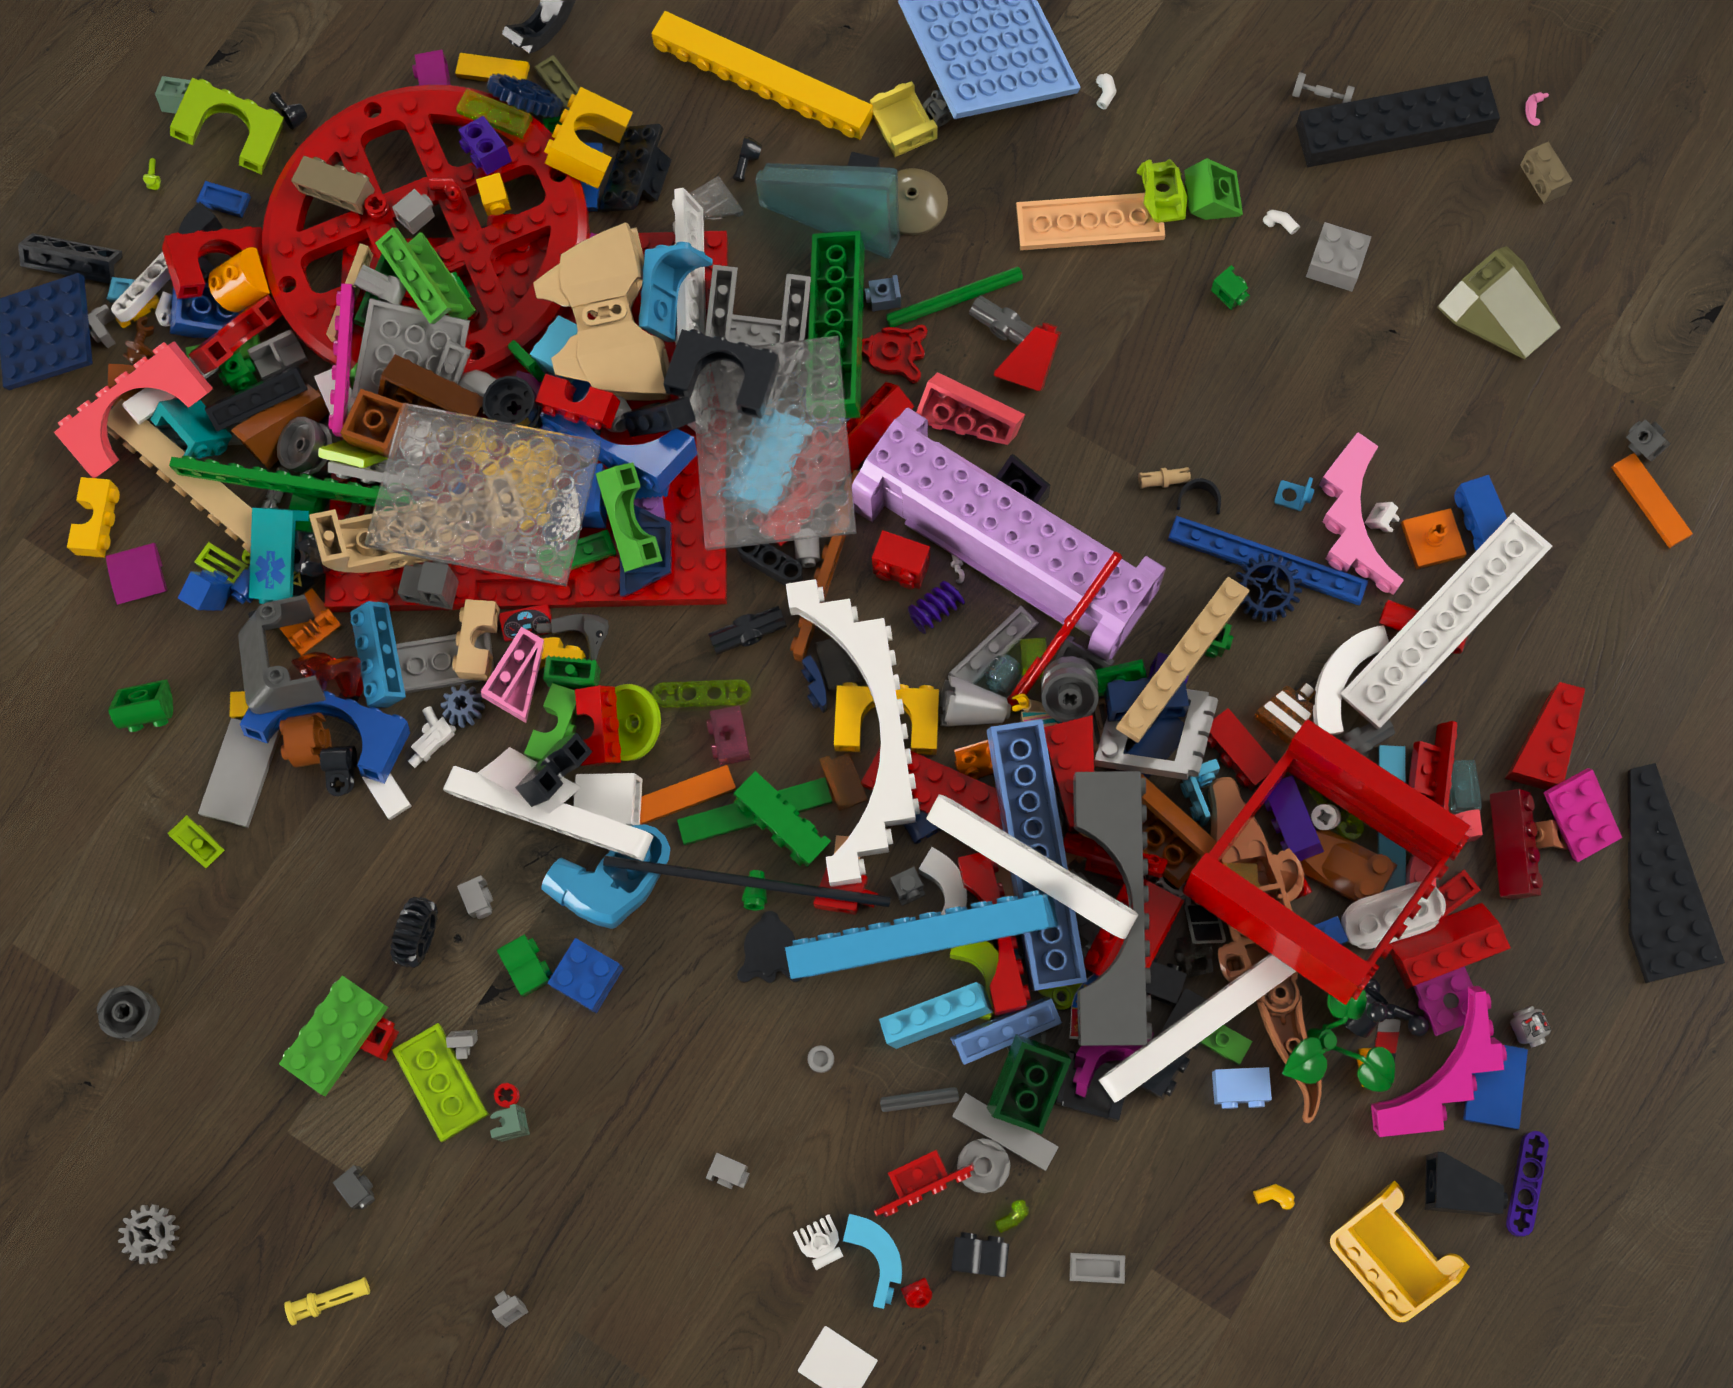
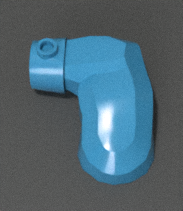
M632 825V827L646 831L654 836L644 861L667 864L670 846L665 835L657 828L649 825ZM611 850L606 855L637 860ZM559 858L547 872L541 889L577 916L595 925L610 929L619 926L647 900L661 875L603 866L604 858L597 865L595 871H586L582 866Z

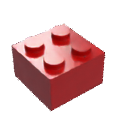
M882 530L872 556L873 573L881 580L890 581L891 579L900 582L899 584L904 588L920 589L930 565V546Z

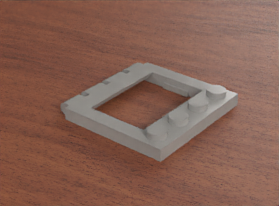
M1186 689L1189 709L1175 761L1124 754L1128 736L1116 729L1120 721L1108 722L1107 717L1095 757V766L1124 771H1141L1144 774L1188 780L1189 776H1199L1202 758L1204 757L1208 742L1207 737L1210 734L1218 699L1209 696V692Z

